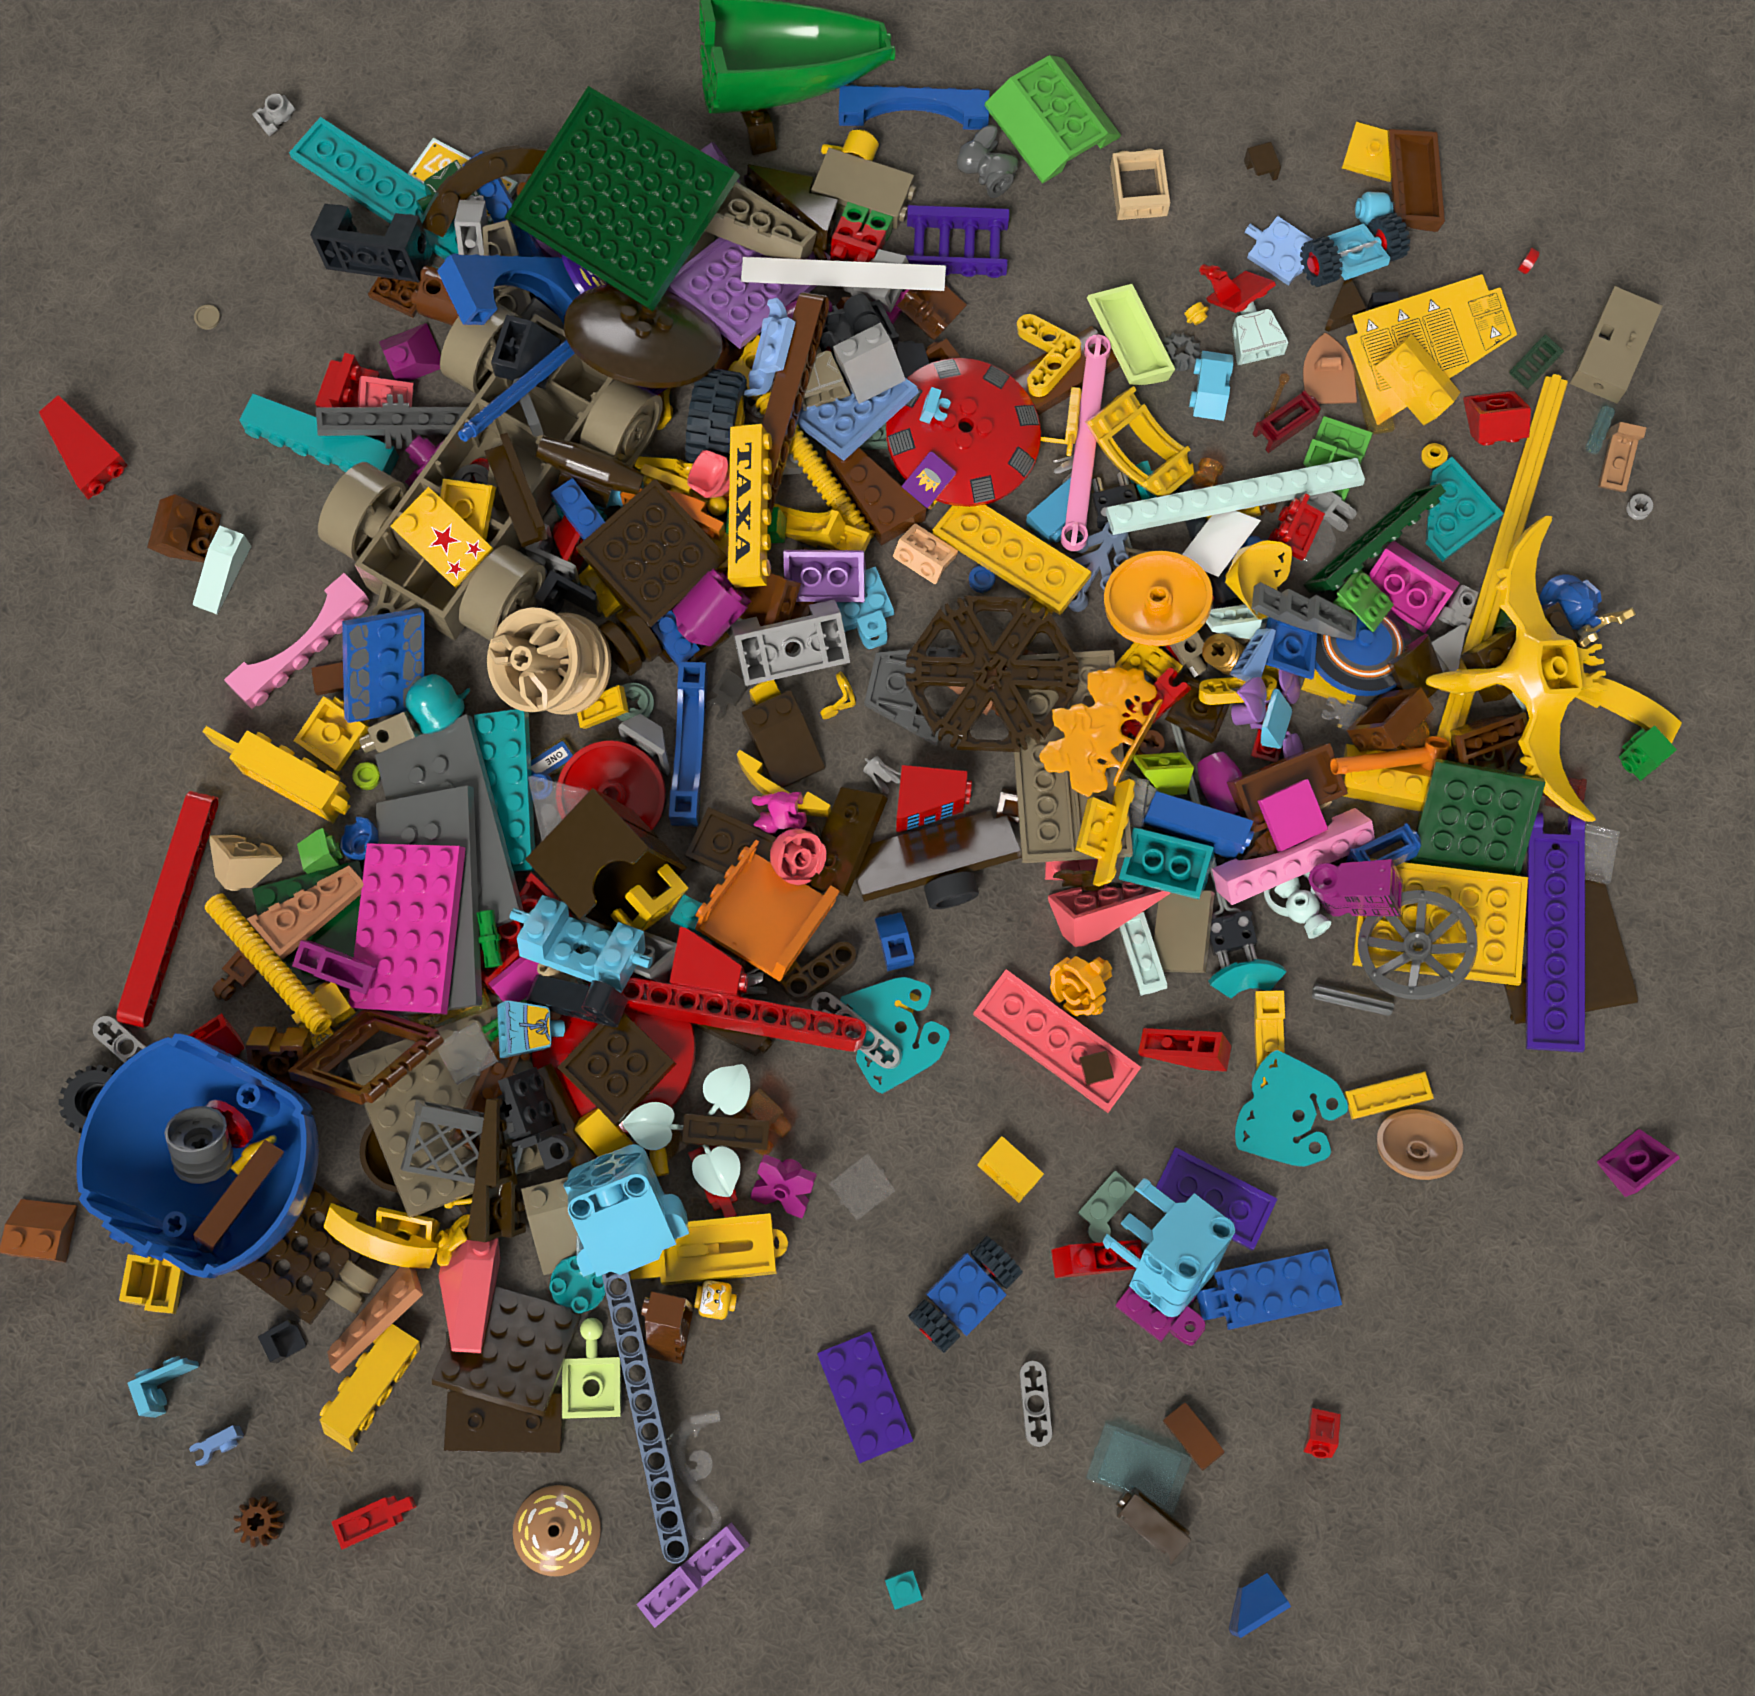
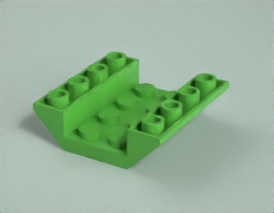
M1049 55L1010 77L984 104L1042 184L1060 174L1069 160L1096 144L1102 149L1121 136L1062 57Z

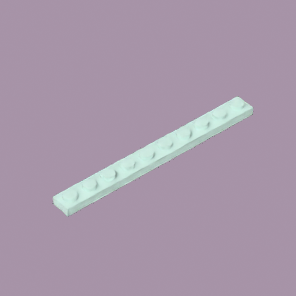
M1353 458L1107 507L1106 515L1112 534L1116 535L1300 498L1304 493L1311 496L1361 486L1364 484L1365 478L1358 459Z

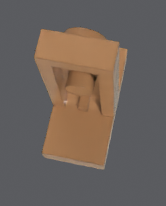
M1619 422L1608 428L1606 439L1610 440L1598 487L1623 493L1626 492L1638 441L1644 438L1646 427Z

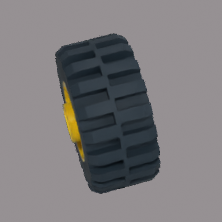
M714 368L707 376L694 382L687 418L685 444L687 463L693 464L704 450L725 456L730 462V428L744 426L747 396L744 395V392L747 390V379L740 372Z

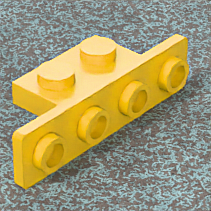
M1132 779L1118 783L1112 805L1095 797L1087 799L1075 850L1099 859L1093 885L1101 886L1108 884L1116 874L1115 864L1117 856L1122 849L1123 843L1121 839L1123 830L1127 826L1129 819L1127 815L1128 809L1135 794L1133 790L1135 781Z

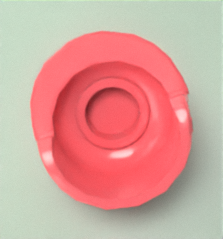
M708 450L702 451L691 467L687 479L688 486L705 498H715L726 494L730 487V462L727 460V457Z

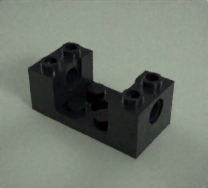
M324 204L310 236L326 269L420 282L421 271L428 264L433 250L419 216L395 213L384 237L376 234L359 233L352 222L353 217L348 206Z

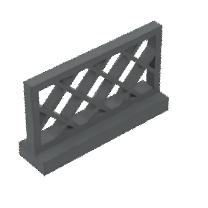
M416 1099L413 1110L415 1117L400 1169L402 1171L474 1184L475 1176H469L464 1167L478 1158L479 1151H477L471 1139L482 1133L484 1113ZM421 1122L432 1123L437 1132L423 1141L419 1135ZM506 1123L507 1129L503 1131L504 1139H515L514 1136L509 1137V1133L515 1131L513 1123ZM438 1125H443L445 1127L440 1129ZM453 1128L460 1129L464 1138L450 1146L444 1134ZM466 1130L473 1131V1132L470 1133V1134H467ZM441 1137L447 1149L433 1157L426 1145ZM468 1142L474 1154L460 1162L454 1150ZM520 1145L515 1146V1150L512 1151L516 1173L523 1151ZM423 1148L430 1160L420 1166L410 1165L412 1155ZM451 1153L457 1165L448 1171L440 1170L436 1162ZM431 1165H434L435 1169L428 1168V1167L431 1166Z

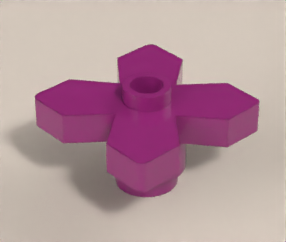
M418 435L405 449L409 454L408 457L418 466L405 480L408 486L411 487L443 441L434 446L427 438L423 439Z
M764 1155L757 1172L762 1179L756 1181L751 1199L765 1205L780 1200L788 1214L803 1218L809 1203V1199L804 1194L811 1193L817 1174L803 1169L802 1165L796 1160L786 1159L781 1162L779 1159Z

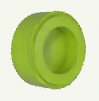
M363 762L357 765L352 775L355 784L363 790L374 789L381 780L379 769L370 762Z

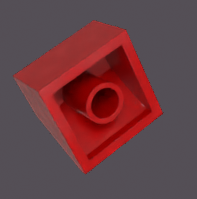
M1514 391L1463 398L1470 433L1478 444L1493 445L1497 441L1518 442L1522 438H1529L1531 407Z

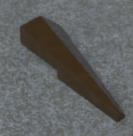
M499 1098L486 1099L467 1240L488 1242L501 1236L512 1238L526 1232V1225L520 1223L518 1211L522 1209V1204L515 1197V1186L518 1182L511 1145L506 1144L503 1131L507 1129V1124L500 1117V1105L503 1102Z

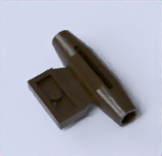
M542 436L536 452L537 458L561 471L557 488L573 478L589 501L603 508L607 507L612 490L637 495L645 474L615 457L575 442Z

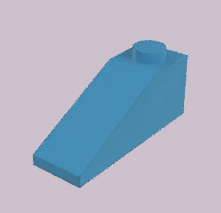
M1071 477L1027 515L1026 526L1048 545L1053 541L1057 543L1061 540V532L1066 521Z

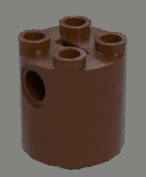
M425 265L421 271L422 281L419 289L413 292L412 304L416 305L418 314L453 326L459 315L437 272L440 267Z

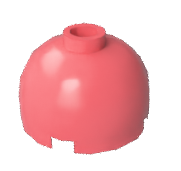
M799 828L787 830L780 834L773 842L770 850V862L774 871L786 882L795 885L807 884L812 881L810 878L815 873L819 874L823 870L826 861V848L820 839L812 832Z

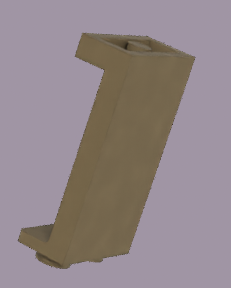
M828 148L811 191L815 195L838 199L837 203L844 206L847 205V202L869 208V214L872 210L893 216L892 228L897 229L900 221L904 222L907 217L908 207L906 205L908 200L913 201L917 186H914L913 174Z

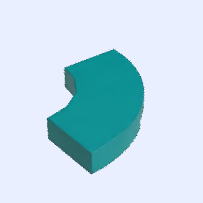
M1253 959V961L1239 964L1235 962L1224 967L1214 974L1208 982L1212 987L1231 999L1237 993L1249 988H1260L1270 991L1287 971L1283 966L1272 961Z

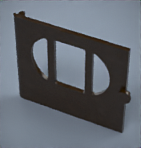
M1602 871L1585 872V1012L1638 1003V995ZM1526 969L1522 970L1521 984L1519 986L1504 984L1512 1013L1510 1019L1514 1021L1515 1025L1526 1023V984L1523 982V979H1526Z

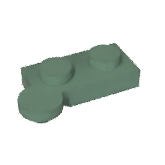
M1116 1171L1111 1174L1078 1212L1086 1222L1090 1223L1088 1235L1095 1243L1103 1242L1106 1234L1110 1236L1111 1229L1107 1222L1135 1192V1188Z

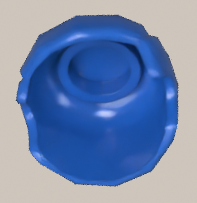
M360 816L356 817V823L345 825L344 835L340 839V849L344 855L353 860H364L367 843L378 844L379 842L377 828L368 818Z

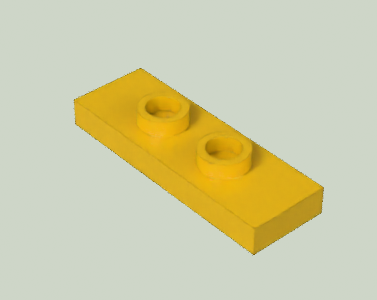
M1426 1071L1344 1092L1352 1120L1429 1101L1434 1098Z

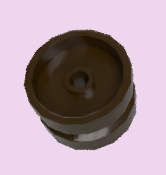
M625 607L615 614L616 623L608 620L598 628L607 640L613 661L624 673L632 676L642 669V659L647 662L653 661L661 655V648L645 621L629 607Z

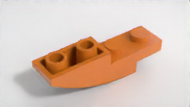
M666 490L711 540L713 538L718 541L722 540L725 534L724 522L707 515L705 502L685 494ZM621 492L620 496L623 506L635 494Z

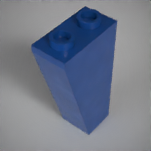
M1157 791L1150 802L1142 822L1177 838L1214 847V853L1231 860L1238 853H1244L1246 846H1249L1254 835V831L1250 830L1253 824L1252 820Z

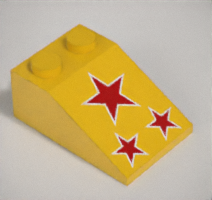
M429 487L391 525L405 541L455 588L493 550L474 529Z

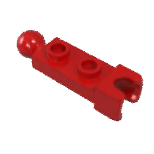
M1173 667L1168 668L1153 684L1157 690L1156 697L1141 703L1144 716H1148L1155 703L1159 699L1163 700L1153 723L1191 690V686L1186 682L1173 687L1172 682L1178 675V672ZM1134 703L1128 707V710L1136 713V711L1132 710L1136 707ZM1127 712L1122 714L1123 717L1131 716ZM1136 719L1127 720L1121 726V733L1128 737V734L1131 732L1136 737L1143 725Z

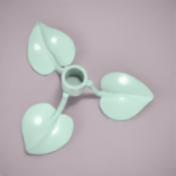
M743 1064L718 1068L706 1077L703 1084V1094L707 1101L714 1103V1106L706 1116H713L719 1107L725 1114L733 1115L746 1105L750 1093V1078ZM651 1102L639 1106L623 1121L624 1128L636 1143L648 1150H658L665 1147L672 1138L671 1129L683 1130L684 1125L672 1124L674 1111L668 1105L660 1102ZM703 1145L706 1154L697 1156L692 1163L694 1178L700 1186L714 1195L722 1197L731 1196L740 1175V1161L737 1154L724 1146L716 1147L711 1151L709 1146Z

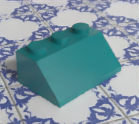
M1133 827L1131 834L1133 854L1132 857L1124 858L1119 880L1200 900L1213 863L1214 847Z

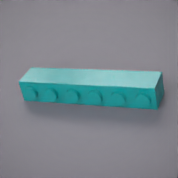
M252 394L239 419L245 429V433L256 439H259L261 436L280 448L285 445L301 456H306L307 454L314 456L317 461L325 465H330V463L338 465L344 472H347L358 463L368 462L391 475L399 458L394 446L391 449H386L385 443L365 435L318 436L316 417Z

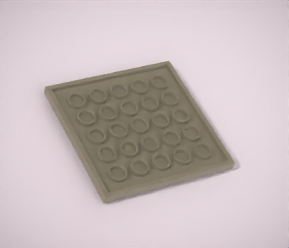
M497 1007L436 1028L444 1043L430 1055H427L414 1069L407 1071V1074L391 1088L387 1087V1091L375 1102L364 1103L409 1218L473 1194L474 1184L402 1171L400 1168L415 1117L413 1110L416 1099L463 1109L493 1043L486 1036L493 1032L495 1028L484 1034L481 1027L498 1017ZM405 1039L348 1060L347 1064L355 1083L366 1085L416 1042ZM519 1058L513 1073L517 1074L534 1068L531 1059L529 1058L528 1061ZM421 1122L419 1135L424 1141L437 1132L432 1123ZM438 1125L440 1129L445 1127L443 1125ZM453 1129L444 1134L450 1146L455 1143L449 1140ZM441 1137L426 1145L433 1157L447 1149ZM508 1138L505 1140V1143L511 1145V1150L514 1151L515 1147H513L512 1143L516 1141L515 1139ZM537 1144L523 1148L516 1177L544 1166ZM560 1144L561 1150H562L563 1155H564L565 1152H564V1150H563V1148H562V1146H561V1144ZM463 1146L454 1150L460 1162L474 1154L473 1151ZM423 1148L412 1155L410 1165L420 1166L430 1160ZM451 1153L436 1162L442 1171H448L457 1165ZM478 1158L464 1167L469 1176L476 1175ZM431 1165V1166L428 1167V1168L435 1169L434 1165Z

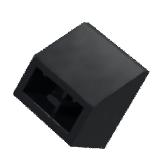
M506 315L491 360L494 375L512 381L522 377L561 344V340L533 321ZM550 375L543 381H540L535 387L546 389Z

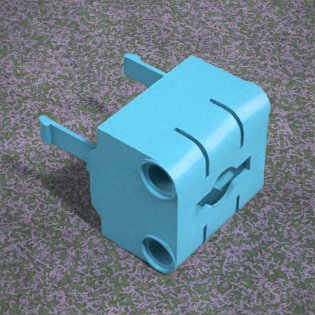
M1144 1178L1135 1187V1190L1164 1211L1166 1215L1152 1230L1130 1213L1121 1222V1225L1126 1230L1129 1229L1148 1244L1141 1260L1108 1234H1106L1103 1244L1107 1249L1111 1248L1136 1268L1129 1287L1164 1315L1175 1317L1181 1314L1214 1275L1235 1233V1227L1230 1219L1223 1216L1195 1193L1186 1203H1175L1154 1187L1149 1180Z

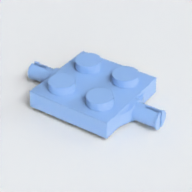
M1279 216L1263 232L1249 224L1245 233L1257 241L1247 258L1289 286L1294 278L1303 272L1302 269H1304V265L1300 263L1303 260L1300 257L1301 247L1304 246L1305 242L1313 239Z

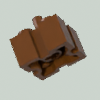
M254 1027L246 1043L248 1064H253V1067L277 1079L297 1093L309 1092L310 1086L291 1080L288 1070L310 1053L312 1048L310 1029L287 1027L285 1033H278L276 1027Z

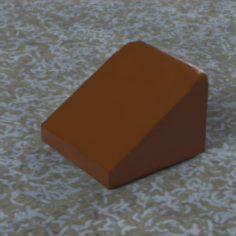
M1002 788L996 818L1007 815L1009 821L1019 823L1017 792Z

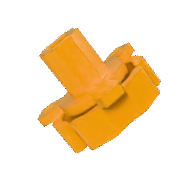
M1077 956L1072 959L1064 958L1050 971V989L1054 999L1059 1003L1066 999L1067 1002L1063 1004V1009L1074 1016L1101 1014L1103 1012L1102 1005L1106 1002L1105 996L1101 995L1106 991L1104 982L1112 977L1110 963L1100 957L1095 958L1090 963Z

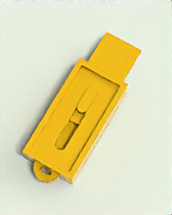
M207 726L202 731L214 745L231 753L229 758L243 774L325 820L334 823L339 814L345 815L349 810L350 805L347 803L350 795L345 790L347 786L340 782L341 778L328 770L325 773L317 769L318 766L305 757L301 761L294 756L295 753L284 745H280L279 748L276 747L266 735L257 732L255 735L246 731L240 742L236 743Z
M771 1213L688 1222L689 1234L677 1238L676 1245L663 1250L658 1260L631 1270L630 1274L632 1280L660 1277L663 1285L777 1274L776 1258L785 1254L788 1248V1240L782 1231L773 1229ZM775 1238H778L779 1240L778 1249H776L774 1246Z

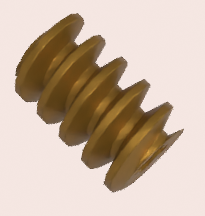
M1214 634L1204 642L1202 656L1207 663L1222 673L1230 675L1245 647L1226 634Z

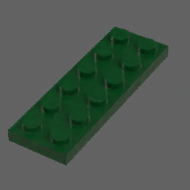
M1441 483L1415 489L1303 584L1309 593L1318 591L1323 593L1329 589L1335 591L1345 583V577L1360 571L1365 566L1363 564L1365 560L1379 555L1384 550L1382 546L1385 543L1399 538L1403 534L1401 530L1405 526L1415 524L1421 519L1420 514L1425 509L1430 510L1440 502L1439 497L1446 492Z

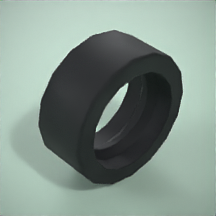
M971 872L949 874L937 878L924 886L928 905L931 909H945L958 906L975 899L979 895L974 874Z

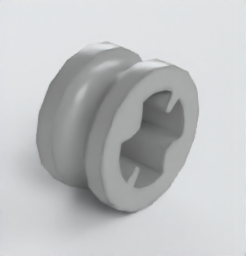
M1645 494L1633 496L1626 507L1628 515L1636 520L1646 518L1653 509V501ZM1642 503L1645 507L1642 512V509L1638 511L1635 506Z

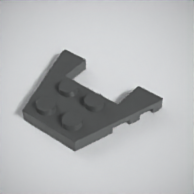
M951 645L949 648L939 649L930 647L927 649L926 655L929 657H957L959 646ZM910 650L876 653L864 705L929 743L938 745L940 729L934 737L924 717L916 714L917 704L906 686L905 673H914L916 671L914 668L906 667L907 655Z

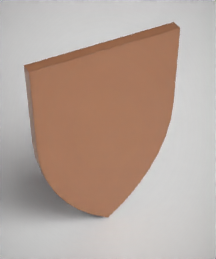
M1324 333L1314 342L1306 355L1303 366L1304 390L1310 396L1315 397L1319 404L1357 403L1352 362L1345 349L1333 337Z

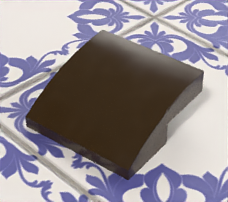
M1425 634L1404 647L1405 652L1387 663L1398 690L1421 687L1427 698H1429L1438 688L1427 685L1426 679L1432 675L1443 673L1429 635Z

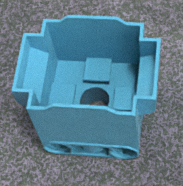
M628 1145L573 1168L569 1172L568 1180L563 1185L568 1195V1213L578 1233L576 1239L577 1264L583 1277L594 1272L597 1277L608 1272L622 1275L658 1260L663 1250L676 1245L677 1238L689 1234L687 1213L681 1200L673 1194L664 1195L647 1153L640 1145Z

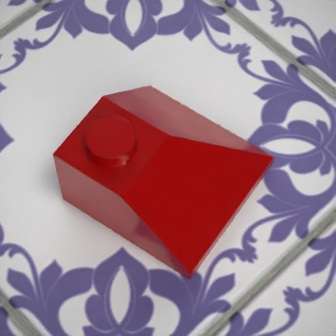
M564 515L561 522L558 521L555 524L552 535L561 559L573 563L578 572L584 558L576 551V547L584 540Z

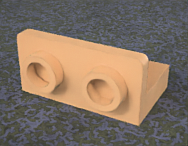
M915 523L899 539L893 557L933 584H936L944 569L956 558L958 550Z

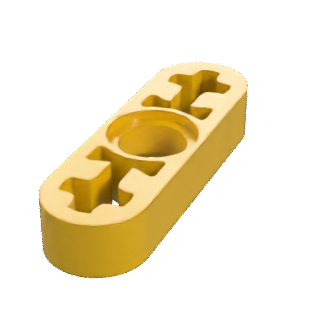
M1262 675L1261 679L1266 687L1267 701L1271 699L1272 692L1277 687V681L1271 676ZM1236 677L1206 679L1199 685V700L1208 705L1242 703L1244 701L1237 694V691L1231 689H1240L1246 682Z

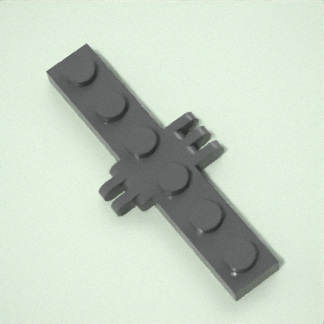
M387 394V403H382V407H316L317 435H384L386 449H391V440L396 441V449H402V440H406V447H408L412 442V435H448L468 407H409V403H404L403 394H397V403H393L392 394Z

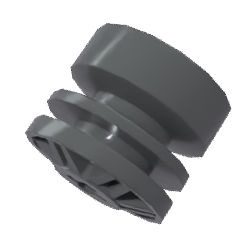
M207 1106L187 1108L174 1115L167 1123L164 1132L174 1172L181 1180L189 1183L204 1184L215 1181L225 1175L231 1168L234 1160L233 1149L225 1117L218 1110Z

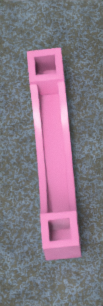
M345 573L324 590L327 598L318 618L297 642L268 660L251 665L243 662L224 679L229 687L251 709L262 705L268 699L269 693L276 687H282L288 681L289 675L295 670L302 669L308 663L309 657L315 652L322 651L328 645L329 639L335 634H341L342 621L351 620L355 616L359 617L367 610L368 604H370L369 599Z
M1356 808L1332 817V823L1328 826V830L1295 847L1255 859H1233L1212 868L1216 891L1233 905L1306 874L1319 864H1329L1349 854L1350 849L1359 848L1375 840L1372 820Z

